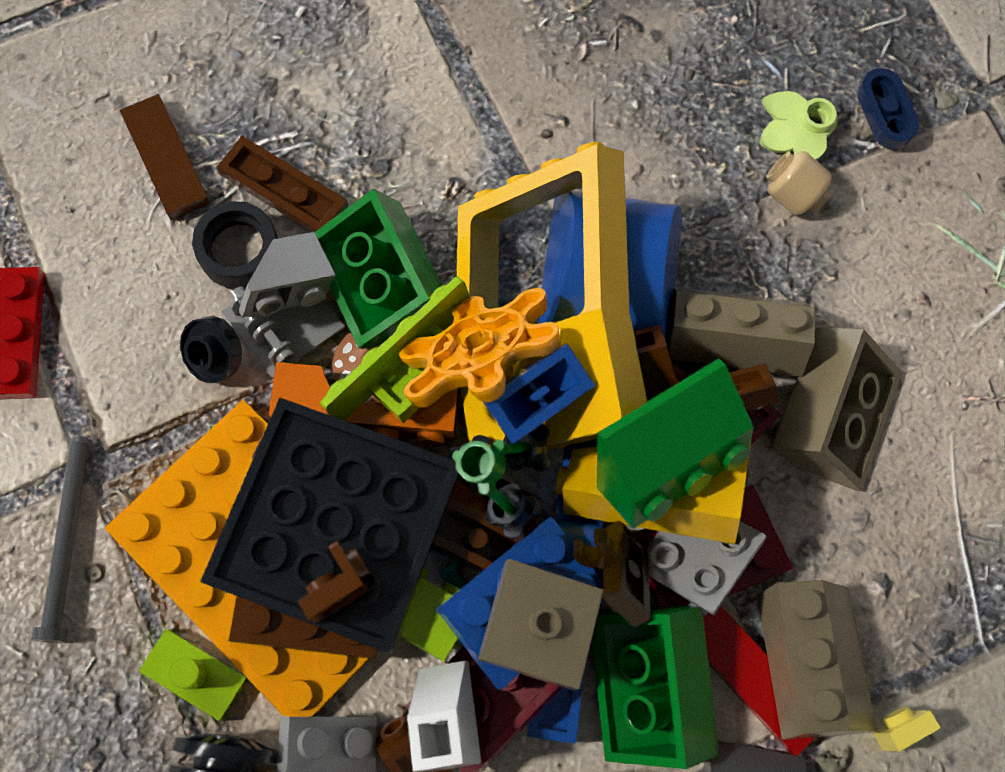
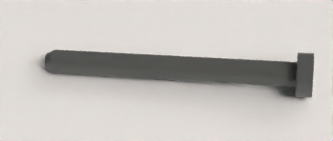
M76 436L70 442L41 627L32 628L31 641L43 643H66L68 630L61 629L89 450V443L85 437Z

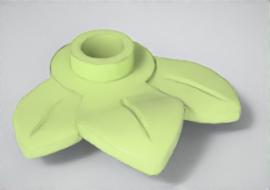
M794 91L776 92L763 98L762 104L774 120L764 129L760 138L761 146L774 153L793 151L795 154L805 151L818 160L826 150L827 137L833 133L837 126L838 117L834 105L823 98H814L807 101ZM810 118L818 119L821 124L813 122Z

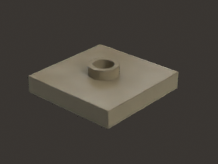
M506 560L478 661L571 690H579L603 589L515 560Z

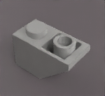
M315 232L272 240L247 284L239 308L242 318L257 314L269 316L281 309L299 305L311 307L325 300L335 273Z

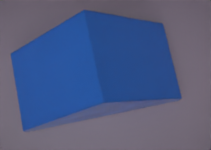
M564 344L554 353L542 357L515 373L506 381V390L500 398L483 403L511 444H514L595 385L568 344Z

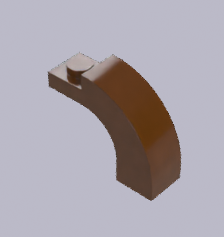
M660 325L633 331L647 402L692 375L681 370L670 359ZM766 363L730 372L746 411H756L765 405L779 402L777 387Z

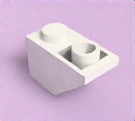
M460 661L419 669L407 717L413 772L439 771L481 764L469 662Z

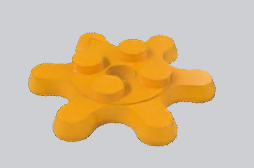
M542 288L526 290L509 304L500 308H486L483 298L479 296L466 298L456 304L452 309L454 321L450 327L435 336L415 338L400 349L399 356L405 364L412 369L425 368L420 375L406 385L404 389L406 398L417 407H427L435 403L447 392L460 387H468L470 392L482 402H491L500 398L506 390V381L513 375L512 366L526 358L550 355L560 347L561 331L556 323L532 324L547 311V294Z

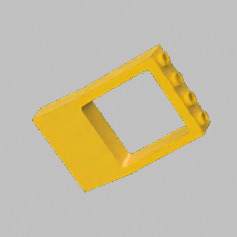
M602 142L583 144L576 149V154L565 159L548 160L541 164L540 170L531 174L512 176L507 179L506 185L497 189L479 191L475 193V199L458 206L457 276L465 282L470 297H482L485 307L492 309L498 308L499 226L501 222L508 217L583 186L585 306L579 315L556 322L561 331L560 347L568 344L595 386L543 422L550 430V437L546 441V451L598 439L599 431L647 403L629 311L624 152L606 147ZM544 356L530 357L518 361L512 366L513 375ZM460 387L469 442H472L473 437L477 435L487 437L491 445L496 440L503 441L505 434L485 404L476 398L468 387Z

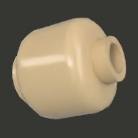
M805 151L795 154L785 153L773 165L766 176L770 181L767 188L770 196L793 215L803 214L809 209L815 213L831 197V192L827 190L832 179L831 173Z

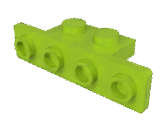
M456 276L447 285L437 288L429 301L418 312L402 320L393 335L381 346L371 349L364 356L361 364L345 379L335 382L320 402L326 413L345 421L373 395L402 423L408 420L420 407H417L406 398L404 389L425 368L412 369L405 364L399 356L400 349L415 338L435 336L443 332V329L454 320L452 315L454 306L470 297L465 282Z

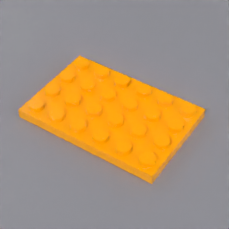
M242 399L104 529L284 717H315L370 659L230 642L229 635L236 596L200 582L251 465L252 455L268 425Z

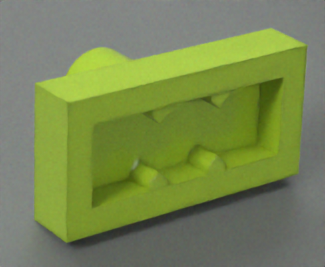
M169 629L164 630L139 669L140 673L218 721H224L248 682L244 674Z

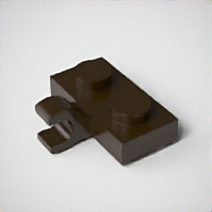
M619 520L604 529L600 527L594 529L595 547L585 545L580 539L574 540L573 555L575 560L582 566L597 567L604 570L602 595L609 609L619 613L634 627L650 620L648 548Z

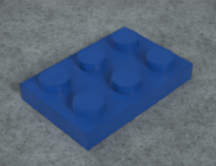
M552 516L544 520L436 608V611L497 690L503 689L520 674L478 661L506 560H515L600 589L604 586L603 580L593 568L582 566L575 560L573 542ZM603 595L600 604L604 601Z

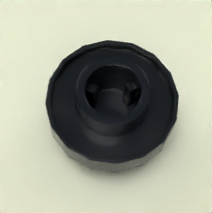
M213 315L192 320L185 326L180 337V351L183 362L192 375L206 383H218L237 373L241 365L242 348L238 335L228 322Z

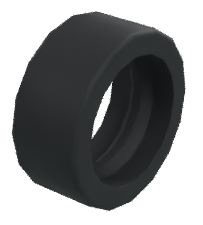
M229 201L212 207L201 216L193 231L192 247L202 270L214 283L228 289H235L240 286L246 289L248 282L272 240L277 239L278 236L271 219L261 208L247 202ZM235 225L254 227L261 234L263 240L262 249L258 256L249 263L238 267L223 266L214 259L211 247L217 235L226 228Z

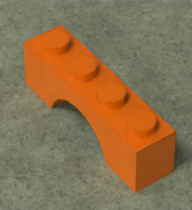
M276 362L269 417L271 418L279 397L327 414L320 404L330 388L322 366ZM459 388L447 392L430 406L420 407L404 423L396 418L382 403L377 405H361L345 421L399 440V437L417 439V444L442 447L444 446V441L454 442Z

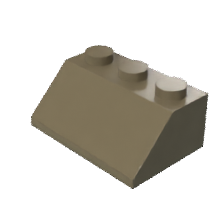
M675 286L668 353L671 360L709 365L715 360L720 359L726 367L738 369L766 363L770 373L803 376L815 345L814 307L799 301Z
M816 327L815 345L803 376H798L796 383L791 388L790 399L784 416L776 429L773 447L796 467L852 490L862 491L902 371L864 329Z
M824 580L775 583L758 594L757 599L782 740L877 732L848 587Z

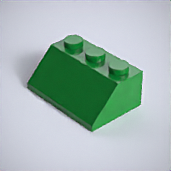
M374 188L315 232L335 273L330 289L360 349L383 344L395 333L402 320L418 312L429 301L433 292L442 286L401 202Z
M720 359L715 360L598 432L597 489L632 529L647 520L653 522L660 519L668 512L674 502L686 494L689 496L698 494L709 484L711 478L725 469L728 471L735 470L748 458L754 427L726 365Z
M699 606L650 607L651 619L636 627L632 626L619 613H598L592 635V646L605 762L689 769L719 755L702 608Z

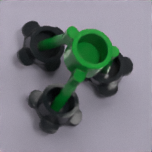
M544 423L514 444H511L506 435L503 441L496 440L492 445L487 437L477 435L473 437L472 442L466 443L460 448H451L447 455V458L456 461L457 470L460 474L458 481L471 490L475 489L478 485L479 492L490 497L488 508L485 512V519L490 525H499L503 528L505 536L509 539H517L523 535L524 526L531 517L539 514L541 504L536 497L524 495L521 492V488L515 483L507 484L499 490L496 488L495 483L503 476L506 463L513 471H520L523 467H532L536 472H542L548 468L550 457L546 453V441L550 437V430Z

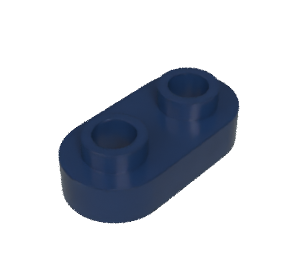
M884 68L871 70L865 75L857 90L860 105L876 141L889 149L903 148L909 144L918 131V117L900 77L893 71ZM873 92L879 93L882 98L876 97ZM888 127L895 129L897 133L892 132Z

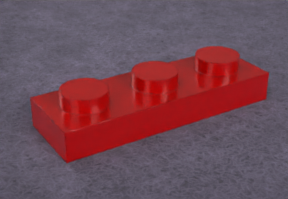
M40 267L0 268V400L37 397L45 273Z

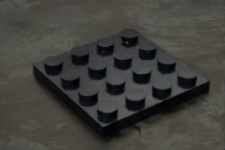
M279 397L200 582L385 653L392 654L460 475L457 470L456 461ZM338 541L345 548L346 552L355 547L370 571V574L363 578L370 591L318 624L308 620L297 602L308 595L306 587L327 573L333 572L335 577L343 573L328 546Z

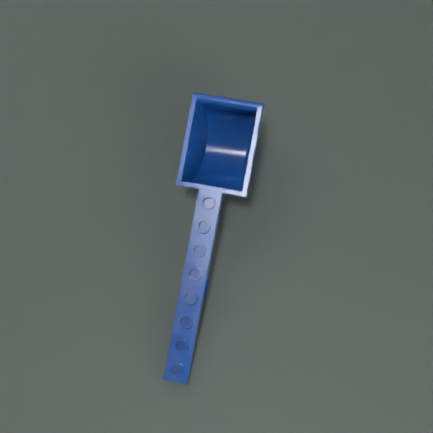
M572 190L554 198L542 289L547 294V311L537 319V324L545 322L556 323L577 316L584 309L583 192ZM625 198L629 311L633 331L660 325L668 349L683 217L682 210L679 205ZM598 439L564 447L562 466L568 467L572 449L597 447ZM558 494L555 515L557 524L573 544L574 540L580 539L585 545L595 547L594 529L598 527L603 529L602 521L564 514L563 495ZM597 567L593 568V569L595 570V572L597 573L598 568H597ZM584 672L579 690L563 687L528 724L526 737L576 744Z

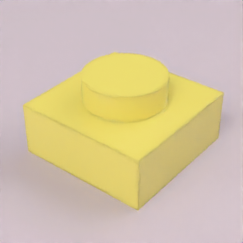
M905 706L886 715L883 718L886 726L874 732L873 735L883 751L900 752L941 727L931 710L911 711L909 706Z

